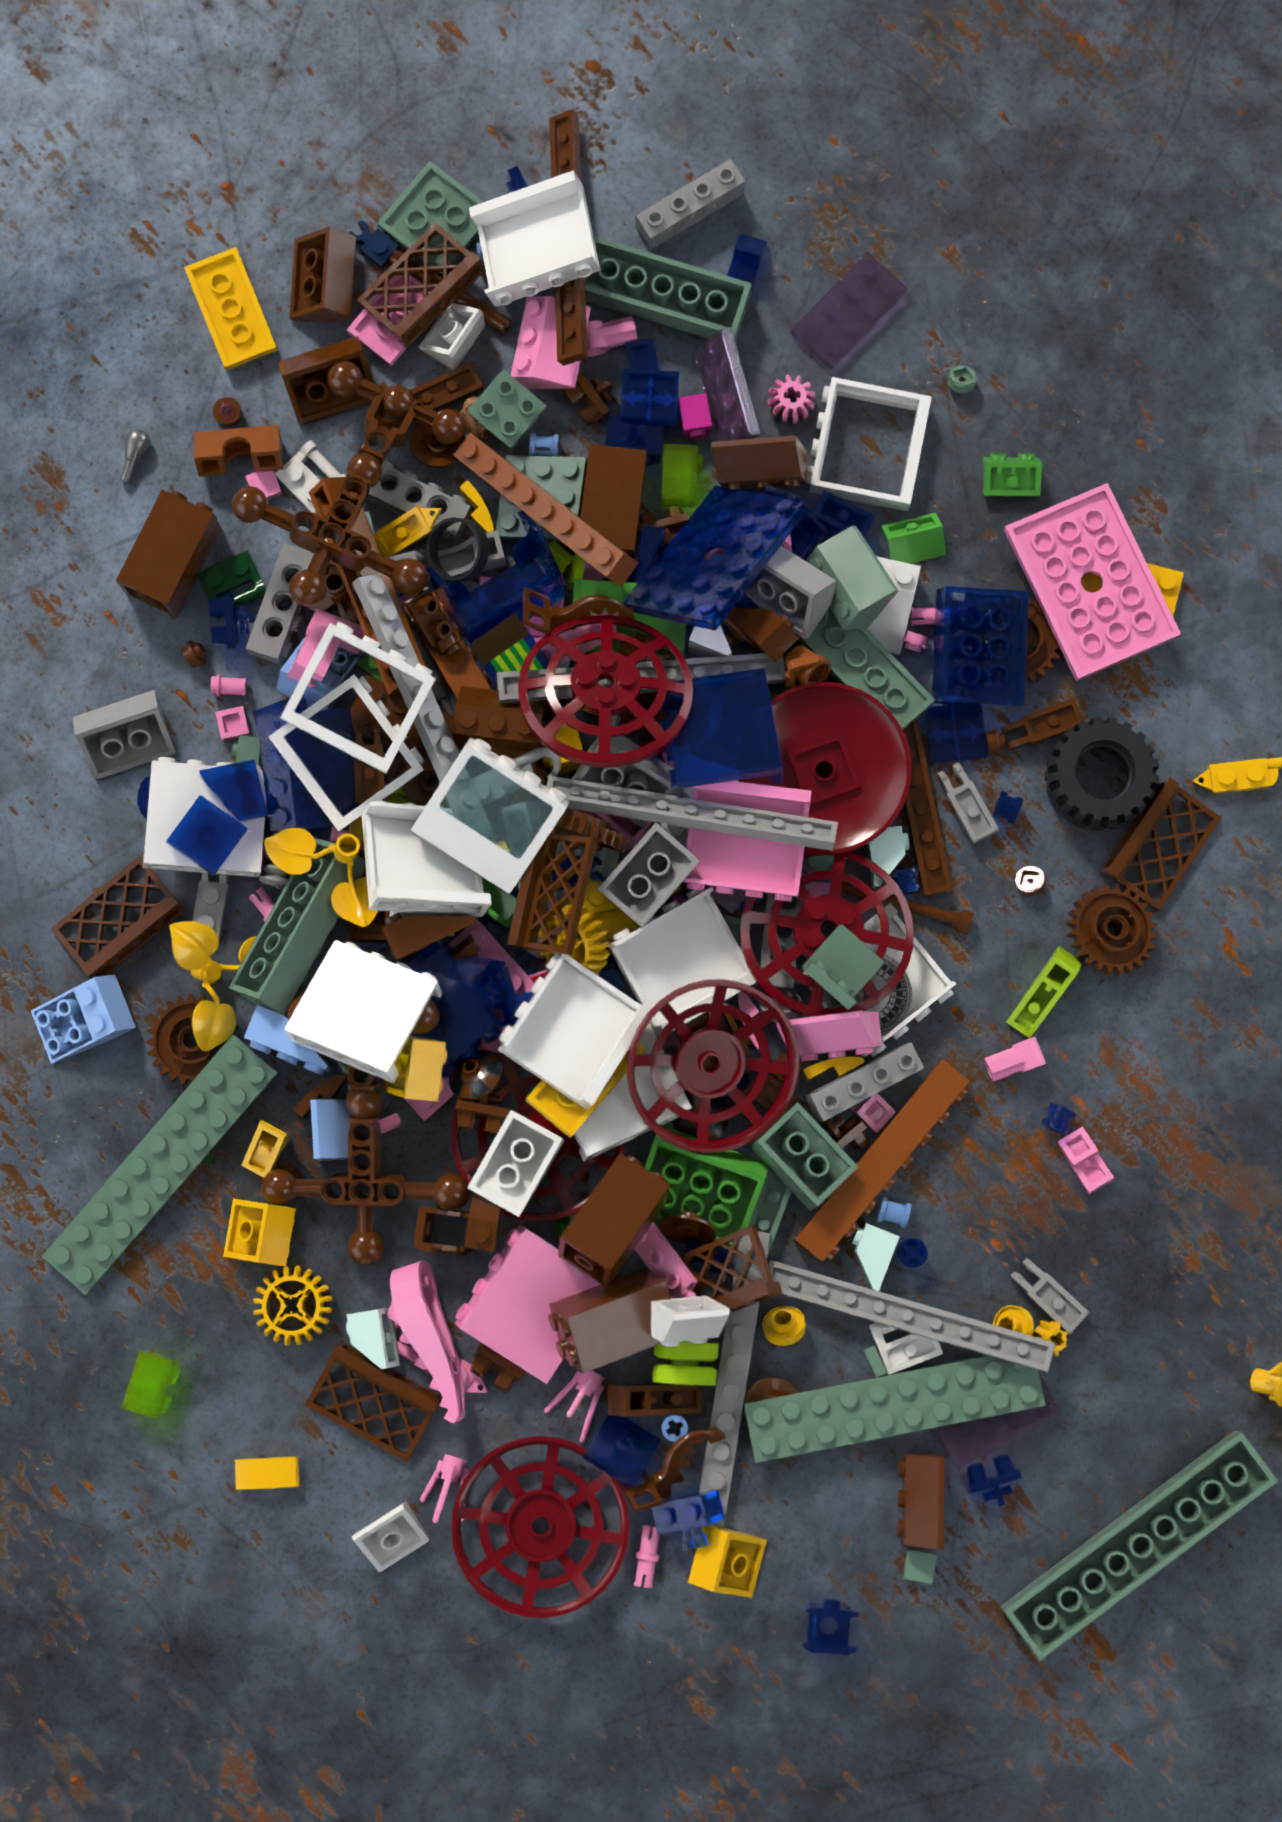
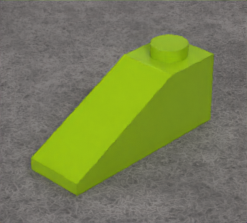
M1058 946L1006 1023L1028 1038H1031L1078 974L1083 962Z

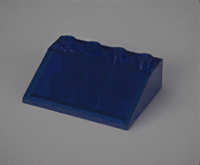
M944 586L936 590L932 682L934 704L1024 706L1029 591Z
M351 707L321 709L309 718V720L354 743ZM294 711V712L300 714V713H302L303 711ZM283 712L257 716L269 831L334 826L269 738L271 734L288 723L280 718ZM297 727L285 735L290 745L343 816L361 804L355 803L353 756Z

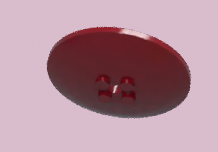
M809 683L794 687L776 696L751 721L743 737L738 757V772H741L739 782L811 791V801L808 817L838 822L834 850L830 851L805 846L804 853L842 854L865 846L876 839L898 816L908 795L911 782L910 749L905 734L896 718L880 701L870 694L841 683ZM823 762L830 764L832 774L827 778L819 777L816 773L818 764Z

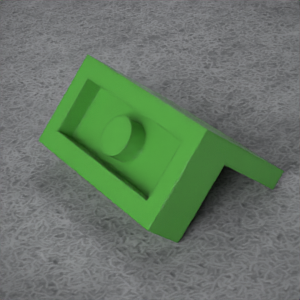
M936 513L881 526L882 535L888 546L889 559L911 564L946 554L943 525Z
M482 877L483 892L490 893L491 905L486 913L508 928L513 920L517 898Z

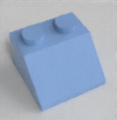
M346 1099L310 1100L314 1159L318 1161L348 1159V1130L352 1123L348 1122V1118L351 1115L347 1111Z

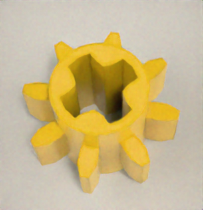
M1041 1320L1040 1326L1034 1329L1032 1336L1054 1342L1055 1346L1052 1356L1058 1357L1059 1351L1067 1347L1066 1335L1068 1332L1059 1330L1061 1327L1060 1322L1051 1320L1049 1323Z

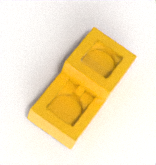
M467 480L459 488L461 496L475 509L471 514V519L481 526L485 533L493 532V523L486 504L474 486Z
M862 1057L833 1058L803 1069L802 1074L806 1081L832 1068L838 1078L862 1065L865 1061Z
M298 1456L236 1459V1490L298 1487Z

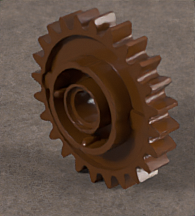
M1012 594L1010 601L1007 602L1002 596L999 600V606L991 602L989 605L990 611L983 609L981 612L983 619L975 621V625L980 629H974L971 633L972 636L978 638L971 643L972 647L979 649L975 652L974 658L981 657L983 659L979 665L980 668L989 667L987 676L997 673V682L1006 677L1009 686L1014 679H1017L1019 686H1022L1025 678H1027L1032 684L1035 681V675L1044 678L1046 675L1044 669L1051 671L1054 668L1051 661H1058L1060 658L1055 652L1061 651L1060 646L1041 607L1037 606L1038 601L1036 598L1031 603H1028L1026 595L1022 597L1021 601H1017L1015 594ZM1014 634L1020 635L1024 640V645H1014L1010 640V636Z
M541 807L536 820L544 824L552 809ZM566 808L554 826V829H556L555 833L597 839L595 848L597 852H601L603 847L624 852L629 840L623 835L609 830L610 823L570 808Z
M1108 884L1103 885L1101 889L1095 886L1090 890V893L1086 891L1080 895L1081 899L1073 903L1076 909L1068 912L1073 919L1065 924L1072 928V931L1067 933L1066 937L1074 939L1069 948L1078 949L1075 958L1083 956L1085 958L1084 967L1093 964L1094 973L1102 968L1104 976H1108L1113 971L1114 975L1118 977L1123 974V971L1129 974L1133 971V967L1138 969L1143 966L1142 961L1150 958L1147 951L1150 952L1155 949V946L1150 941L1158 938V935L1151 932V929L1155 928L1157 923L1149 921L1154 912L1145 911L1148 903L1140 904L1138 902L1140 894L1131 897L1130 888L1121 892L1119 884L1112 887L1111 890ZM1108 924L1114 927L1116 936L1109 933Z
M189 993L187 1001L179 995L177 996L176 1005L168 1000V1010L165 1011L158 1008L157 1010L161 1017L159 1019L151 1018L156 1027L147 1029V1032L153 1035L152 1039L146 1041V1044L153 1046V1049L147 1054L157 1057L152 1065L155 1067L162 1065L160 1074L164 1076L171 1073L169 1081L173 1083L180 1077V1084L182 1086H185L188 1080H191L192 1083L228 1041L226 1040L209 1051H202L198 1045L194 1048L188 1047L186 1040L193 1033V1012L200 1001L206 1000V996L201 994L198 1001H196L192 993Z

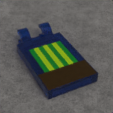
M514 612L469 643L468 646L497 686V672L520 671L526 656L536 644V641L516 612ZM541 649L534 657L529 670L547 669L549 660ZM558 699L563 708L568 704L565 699Z

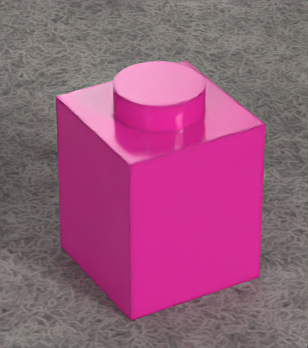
M706 393L678 398L683 439L701 440L711 434L712 424Z

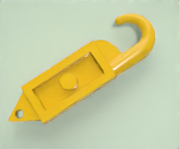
M421 505L415 506L375 532L373 536L380 553L386 557L395 556L430 534L442 509L422 508Z
M1282 757L1210 764L1207 766L1208 769L1195 778L1192 783L1210 790L1211 794L1268 788L1277 781L1278 769L1282 768Z

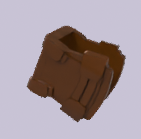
M438 1204L437 1208L426 1206L419 1208L414 1237V1246L417 1249L439 1254V1252L463 1256H466L467 1252L472 1253L473 1249L431 1243L435 1214L468 1218L469 1212L447 1210L441 1208Z

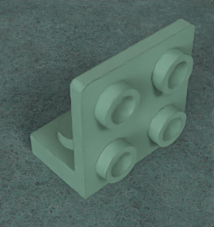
M502 370L469 408L468 414L501 441L499 448L509 454L544 413L546 405L506 370Z
M840 924L804 963L802 968L849 1010L857 1002L854 996L882 967L884 961L843 924Z

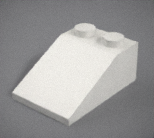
M877 557L899 591L868 627V630L891 654L900 655L903 644L902 638L905 636L921 566Z
M510 1110L467 1188L520 1217L555 1159L564 1139Z

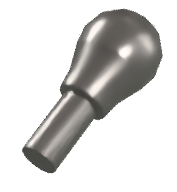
M132 429L125 437L124 459L126 460L120 477L121 481L131 483L136 464L140 462L141 457L150 446L149 436L142 429Z
M430 669L433 671L431 676L436 678L431 689L441 711L454 716V709L446 697L447 693L441 675L436 670Z

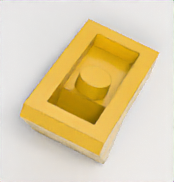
M261 1120L241 1166L264 1178L268 1172L273 1170L280 1152L289 1142L288 1134Z

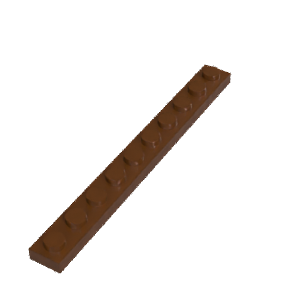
M574 109L549 118L551 178L574 170L581 181L579 114ZM578 278L566 282L562 286L555 287L557 361L563 366L588 358L585 278Z

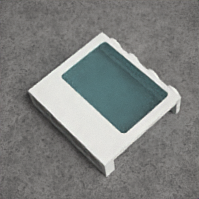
M470 737L411 828V831L510 894L566 810L569 801L565 799V794L554 787L549 789L541 784V779L537 775L529 771L524 773L515 767L516 763L511 758L505 755L498 756L490 751L492 748L489 744L481 739L474 740Z
M335 940L284 1030L292 1042L394 1083L399 1074L394 1065L398 1055L431 995L440 998L443 992L437 982L438 980L429 973H416L404 963L397 962L394 964L387 961L379 953L371 952L369 954L362 951L354 943L346 942L344 944Z

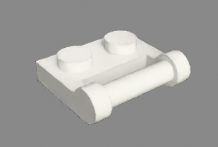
M310 440L275 475L310 512L317 514L309 491L320 480L304 462L310 458L329 478L346 477V475H341L317 450L318 446Z
M875 1322L869 1324L871 1334L888 1375L943 1354L939 1341L913 1333L886 1343L883 1335L897 1329Z

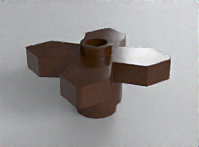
M330 561L322 577L326 587L325 596L318 604L306 607V609L314 614L316 608L329 613L338 607L341 618L360 625L338 566Z

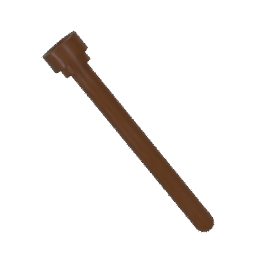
M842 882L841 892L860 898L866 897L856 887ZM894 895L881 901L884 905L891 903L894 908L901 909L900 903ZM906 899L911 913L952 924L951 927L956 928V932L968 934L973 912L962 910V912L956 911V913H952Z

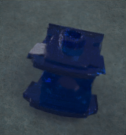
M823 1599V1604L810 1602L806 1613H809L807 1641L803 1643V1648L812 1653L839 1654L842 1656L857 1653L858 1648L848 1645L850 1618L859 1617V1613L852 1610L851 1606L841 1605L840 1600ZM825 1617H833L837 1621V1628L831 1634H826L820 1629V1623Z

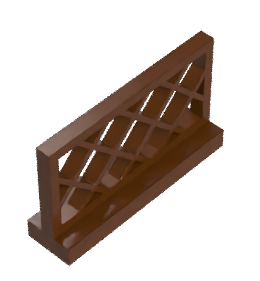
M435 223L357 301L358 304L395 335L398 341L407 349L485 272L479 256L473 251L470 253L442 227ZM438 234L444 239V248H429V241ZM460 253L465 257L458 265H448V254ZM444 254L443 266H429V255ZM414 256H424V267L409 268V261ZM443 272V280L439 284L428 285V273ZM424 274V285L409 286V275ZM395 275H404V286L389 287V280ZM424 292L423 300L418 304H409V293ZM404 293V304L389 305V294ZM384 294V306H372L368 303L374 295ZM404 311V318L394 326L389 321V312Z
M1171 777L1159 781L1154 789L1155 794L1152 800L1136 816L1099 872L1106 878L1113 879L1125 889L1130 888L1132 894H1140L1139 899L1147 902L1156 911L1162 909L1222 818L1179 787L1180 783ZM1176 794L1185 800L1187 812L1173 814L1171 802ZM1192 806H1194L1198 810L1192 811ZM1167 809V815L1162 816ZM1202 812L1211 820L1205 829L1196 830L1193 814ZM1187 815L1190 832L1177 834L1174 817ZM1168 818L1171 835L1158 837L1156 824L1159 820ZM1151 833L1152 839H1147ZM1197 833H1202L1200 837L1197 838ZM1191 835L1192 849L1188 853L1181 854L1178 837ZM1172 838L1175 855L1161 857L1159 840ZM1153 842L1156 859L1142 861L1141 847L1144 843ZM1136 856L1137 862L1131 863ZM1186 856L1185 860L1182 863L1181 857ZM1176 858L1177 872L1174 876L1165 877L1162 860ZM1157 862L1159 879L1146 881L1143 864ZM1137 865L1140 882L1131 884L1122 876L1128 867ZM1166 880H1171L1169 884L1166 885ZM1160 882L1162 894L1157 902L1149 897L1147 884ZM1141 885L1142 891L1135 886Z
M532 829L529 845L539 830ZM557 833L549 834L522 875L507 944L527 950H540L565 955L573 954L597 839ZM561 841L564 850L556 857L558 843ZM581 844H586L584 854L578 860L574 851ZM569 857L572 866L566 872H563L560 864ZM555 870L558 879L549 885L552 871ZM577 873V885L571 888L568 879ZM563 886L566 895L557 902L554 892ZM546 899H549L552 907L543 914ZM570 901L572 910L565 918L561 909ZM556 914L560 923L551 931L547 922ZM542 927L546 936L537 943L539 930ZM564 930L566 934L564 946L559 947L555 937Z
M141 856L51 928L90 979L106 976L186 911L151 868H143L144 859ZM142 866L146 871L145 884L131 883L132 873ZM115 887L124 888L122 902L108 901L109 893ZM130 888L144 889L142 903H128ZM150 889L161 890L166 896L158 904H148ZM91 906H102L100 920H86L87 910ZM108 906L121 907L119 922L105 921ZM127 908H141L140 918L136 922H125ZM69 924H79L77 939L66 938L61 931ZM85 925H99L97 940L83 939ZM105 926L118 927V934L114 940L103 941ZM71 943H72V944H76V950H75V948L71 945ZM82 944L96 945L95 955L85 962L81 957Z
M755 1225L679 1255L681 1260L685 1261L684 1264L693 1276L698 1279L693 1290L694 1293L699 1296L704 1283L713 1287L714 1291L711 1299L729 1308L730 1314L782 1293L779 1282L773 1281ZM749 1235L752 1244L749 1254L738 1249L742 1237ZM720 1246L730 1250L724 1264L714 1259L717 1248ZM735 1254L746 1259L741 1274L730 1268ZM696 1256L705 1260L700 1274L690 1269L692 1261ZM752 1263L759 1266L763 1279L753 1281L747 1277ZM711 1264L722 1269L717 1283L706 1278ZM728 1273L738 1278L733 1291L723 1287Z
M341 1340L331 1353V1357L305 1405L408 1462L443 1397L392 1368H379L358 1349ZM335 1362L346 1368L349 1379L334 1383L331 1369ZM352 1372L356 1373L359 1376L353 1377ZM326 1378H327L329 1384L323 1386V1384H324V1382H325V1380H326ZM362 1379L370 1381L374 1393L359 1397L355 1381ZM350 1383L355 1399L340 1403L335 1387ZM378 1386L384 1390L379 1392ZM331 1389L334 1405L324 1407L315 1401L319 1391ZM391 1393L397 1397L400 1407L385 1411L381 1396ZM376 1397L380 1413L365 1417L361 1401ZM403 1400L410 1405L405 1406ZM356 1403L360 1419L349 1421L344 1418L341 1407ZM418 1408L427 1413L422 1423L410 1426L406 1410ZM401 1412L406 1427L391 1431L387 1416ZM382 1417L386 1433L376 1436L369 1431L367 1421ZM362 1423L363 1428L356 1424ZM418 1429L416 1435L413 1436L412 1430ZM404 1432L408 1433L411 1444L406 1452L395 1447L393 1435ZM386 1437H387L389 1443H388L387 1441L383 1440V1438H386Z

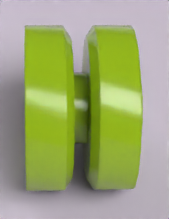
M689 1340L680 1341L678 1346H663L662 1343L654 1346V1355L656 1357L672 1359L671 1364L657 1363L654 1365L652 1382L716 1386L717 1370L710 1366H700L699 1361H714L718 1359L719 1344L711 1342L697 1344L691 1343Z

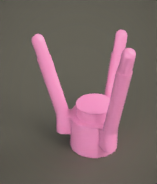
M593 1370L585 1373L576 1371L572 1380L545 1407L544 1412L549 1413L576 1384V1389L579 1390V1393L567 1412V1417L573 1416L585 1395L591 1397L593 1394L579 1440L581 1443H584L599 1397L605 1388L601 1385L605 1378Z
M447 1454L444 1455L443 1461L438 1460L436 1470L420 1498V1502L426 1501L442 1473L441 1478L445 1479L435 1509L433 1523L439 1521L451 1481L458 1483L460 1477L461 1488L469 1474L470 1469L465 1468L467 1460Z

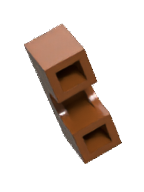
M279 425L194 432V460L198 476L227 474L228 462L237 456L250 457L253 461L255 472L283 469V443Z

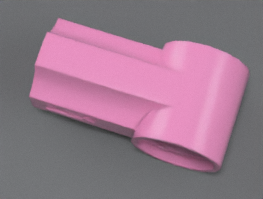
M632 316L605 323L600 320L588 322V357L599 356L609 351L610 348L638 341Z
M1036 1036L1014 1044L1010 1049L984 1058L985 1067L992 1082L1011 1076L1014 1073L1020 1071L1023 1073L1046 1064Z

